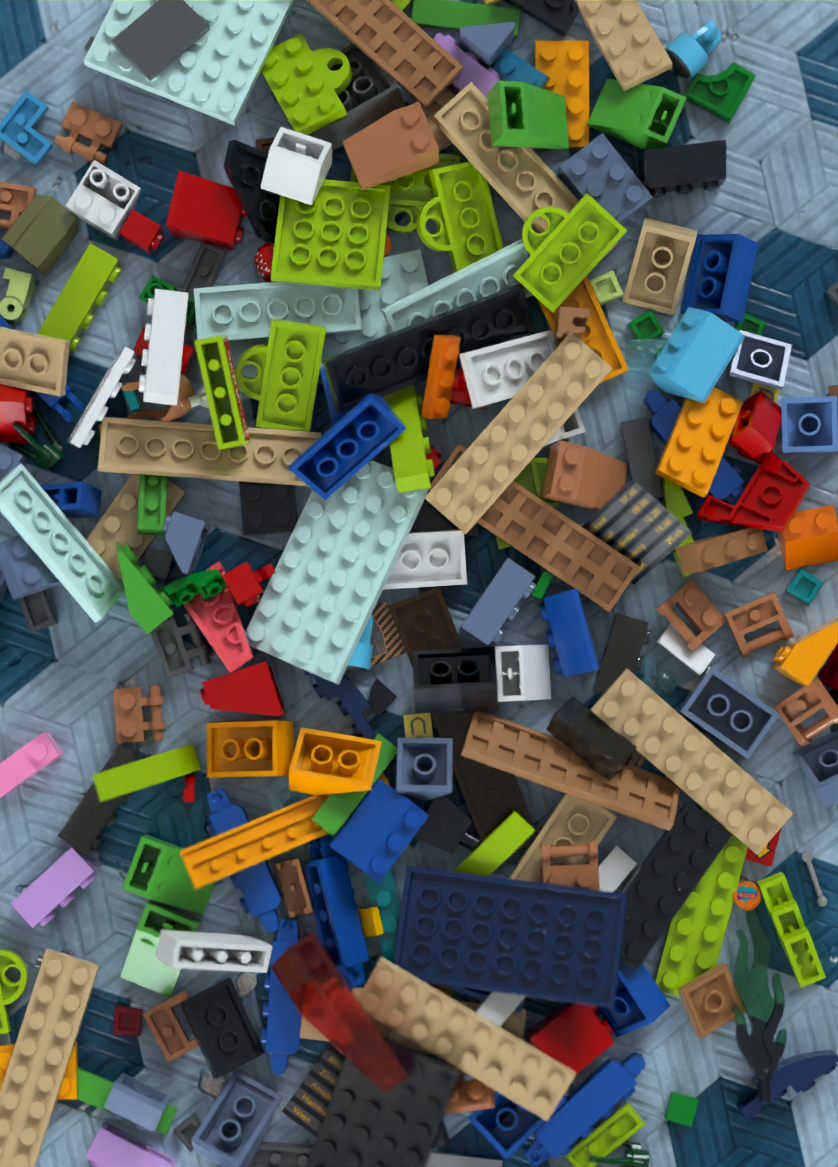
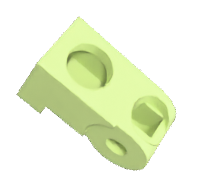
M5 268L3 278L9 282L6 298L0 303V314L6 320L18 323L27 314L36 277L29 273Z

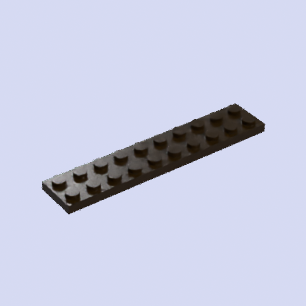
M439 586L388 606L412 668V651L463 648ZM474 710L430 712L440 738H453L452 768L481 842L516 811L535 831L515 851L530 846L537 835V831L514 774L461 756Z

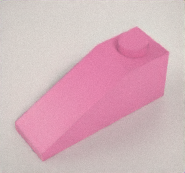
M43 732L0 763V798L64 755L50 732Z

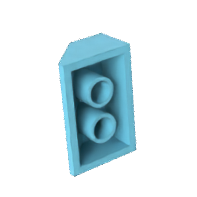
M688 307L648 373L660 391L705 403L743 341L744 335L711 312Z

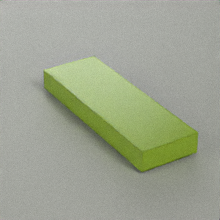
M627 1102L598 1125L588 1136L576 1143L565 1157L573 1167H595L598 1163L590 1162L589 1158L591 1156L607 1157L644 1127L646 1123L633 1106Z

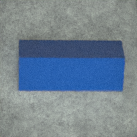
M369 394L292 462L288 468L326 500L407 428L381 396Z

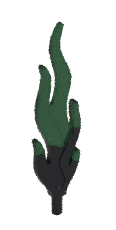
M756 908L746 910L745 914L754 945L753 965L751 970H749L747 965L748 940L743 930L737 929L736 934L739 945L734 968L735 987L751 1024L750 1035L747 1031L745 1016L740 1007H733L736 1022V1042L755 1079H758L760 1102H771L770 1079L773 1078L774 1070L784 1052L787 1039L786 1029H780L774 1040V1035L783 1016L785 1001L778 973L772 976L774 999H772L767 976L770 943L757 918Z

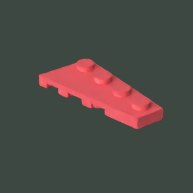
M220 561L207 569H218L221 575L225 574ZM228 586L223 588L219 594L211 596L206 600L198 593L191 601L183 604L230 673L253 658L233 595Z

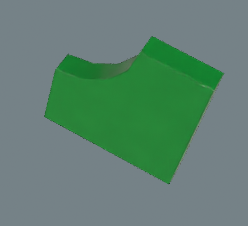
M732 62L725 71L717 75L706 76L697 73L683 96L687 97L686 101L729 124L756 74Z

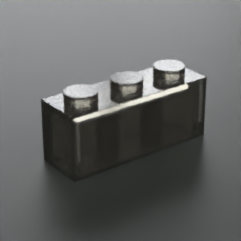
M619 613L614 615L592 688L593 693L603 695L626 668L633 674L634 671L639 672L644 657L639 655L642 644L647 645L651 635V630L647 629L649 622Z
M574 696L553 714L546 729L609 781L630 762L637 748L620 733L615 732Z

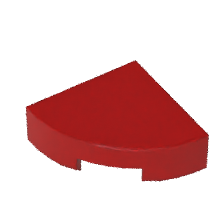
M196 773L186 774L184 776L185 789H183L184 803L197 801Z

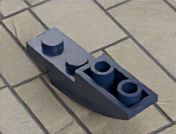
M303 670L306 676L310 674V672ZM312 674L316 681L312 686L321 699L326 697L329 701L338 695L340 700L336 703L344 716L349 714L353 719L354 724L351 725V728L357 737L372 739L376 736L362 713L371 705L345 675H343L338 685Z
M833 1050L813 1051L778 1062L773 1078L770 1079L771 1100L774 1099L776 1101L783 1097L787 1092L786 1088L788 1086H791L797 1094L801 1090L806 1092L811 1089L816 1083L815 1079L822 1074L827 1075L837 1067L838 1055ZM755 1077L751 1080L757 1089L736 1105L746 1119L751 1116L755 1118L766 1109L764 1105L768 1103L760 1102L759 1082Z

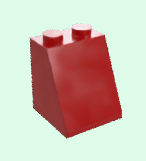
M178 171L166 221L172 236L197 242L204 241L211 245L235 250L236 244L242 242L244 227H241L243 217H247L234 188Z
M265 661L202 682L204 688L200 689L201 697L204 704L210 705L211 709L271 716L286 714L270 662Z
M573 1002L565 1003L527 1029L529 1039L537 1050L573 1070L576 1074L614 1044L611 1038L614 1031L606 1019L600 1022L595 1014L599 1010L597 1006Z

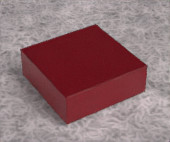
M116 1005L113 1034L141 1036L144 1007Z

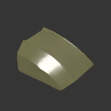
M36 195L0 239L29 261L40 273L45 275L79 232L77 218L52 196Z

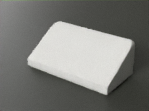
M671 623L656 641L658 645L697 676H701L715 656L703 644L690 651L686 646L687 642Z

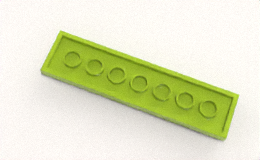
M700 806L701 811H703L710 818H712L714 821H716L718 824L724 827L718 820H716L710 813H708L703 807ZM734 834L729 838L668 926L654 978L655 983L662 992L680 996L677 988L717 966L734 902L733 893L737 890L748 849Z

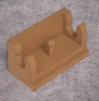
M560 306L556 317L554 344L559 345L569 333L580 334L585 332L586 322L590 317L591 309Z
M300 856L273 863L287 916L292 918L298 914L313 912Z

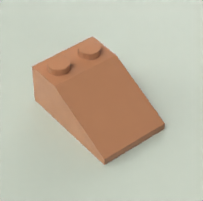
M419 102L390 112L343 141V146L361 190L439 164V147Z
M560 440L550 446L541 498L598 512L624 487L628 464L591 448Z

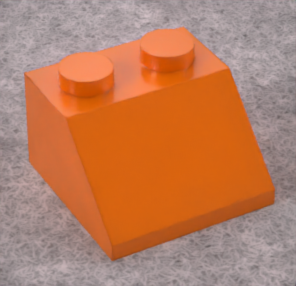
M834 505L795 512L784 532L777 531L785 571L838 561V524Z

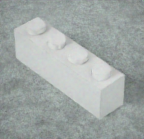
M155 289L154 299L149 298L147 315H152V324L146 323L144 340H149L150 343L149 350L143 349L142 366H147L146 375H140L139 392H144L143 402L177 406L188 293Z
M161 930L155 957L170 968L267 973L273 946L259 937L251 935Z

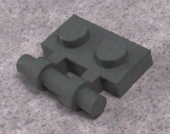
M189 613L183 615L186 626L179 628L176 618L162 622L150 632L167 679L194 670L190 660L192 658L198 657L201 667L212 663L208 654L210 652L208 644L205 645L200 628ZM190 634L195 647L187 651L182 636Z

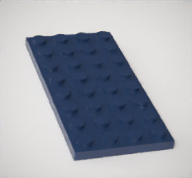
M407 866L393 964L423 982L615 1008L628 894Z

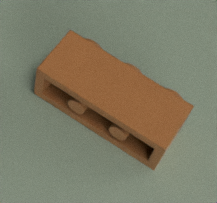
M740 527L676 547L682 573L702 572L768 551L763 529Z

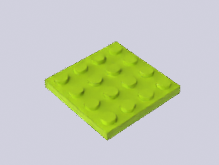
M324 179L312 205L280 195L271 281L381 291L391 185L379 184L361 190L359 182Z

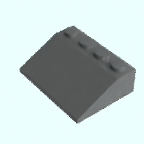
M354 43L341 50L347 57L352 70L349 85L343 92L338 94L347 115L308 134V136L332 143V151L343 146L344 140L396 109L405 107L399 88L390 75L383 71ZM336 64L330 70H339L343 65ZM270 91L272 97L274 98L275 102L277 103L278 107L280 108L281 112L283 113V111H282L280 105L278 104V102H277L275 96L273 95L272 91Z

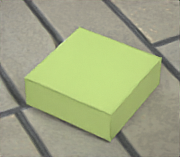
M613 270L589 280L600 306L624 295Z

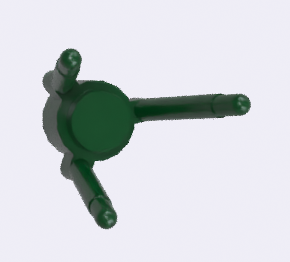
M34 403L33 412L52 445L50 446L46 442L40 446L17 423H14L13 427L37 451L34 454L18 443L10 444L35 461L42 469L45 467L50 471L64 458V455L61 453L64 448L57 442L44 417Z
M626 1140L622 1145L630 1148V1151H625L624 1159L591 1156L589 1160L590 1162L624 1165V1167H648L649 1151L641 1150V1144L632 1143Z

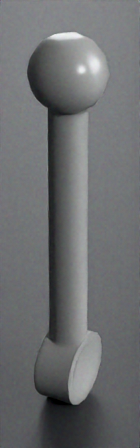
M805 851L802 853L801 859L807 864L818 896L817 904L820 907H824L828 901L822 894L811 862L813 855Z

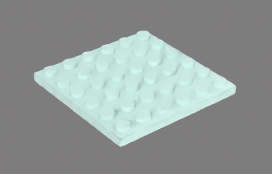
M114 0L84 59L85 66L234 126L295 1L184 0L209 24L210 30L149 81L112 45L111 40L159 0Z

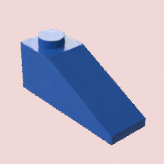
M85 482L40 485L67 518L99 517L102 490Z

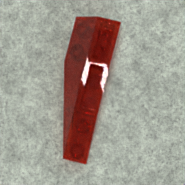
M311 932L296 942L271 966L300 1014L384 1093H387L409 1077L316 934Z

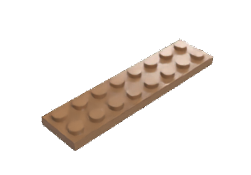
M306 0L425 109L464 70L463 66L390 0Z
M458 443L432 481L429 491L433 489L467 450L465 447ZM515 481L507 487L476 522L573 589H577L580 594L608 613L612 610L640 568L630 559Z
M474 710L461 756L668 831L674 825L680 787L672 780L484 711Z

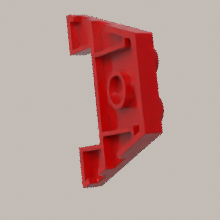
M738 447V455L760 464L735 506L709 495L697 513L698 520L784 532L810 489V483L786 461L783 462L774 454L773 449L768 453H763L753 458L743 448Z

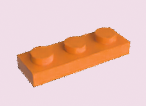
M434 335L421 417L427 419L447 418L461 337Z

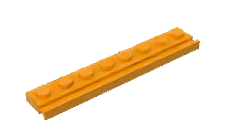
M382 772L378 779L390 786L388 779L385 778ZM330 794L313 795L181 850L179 854L183 859L194 889L202 888L329 834L315 823L312 817Z

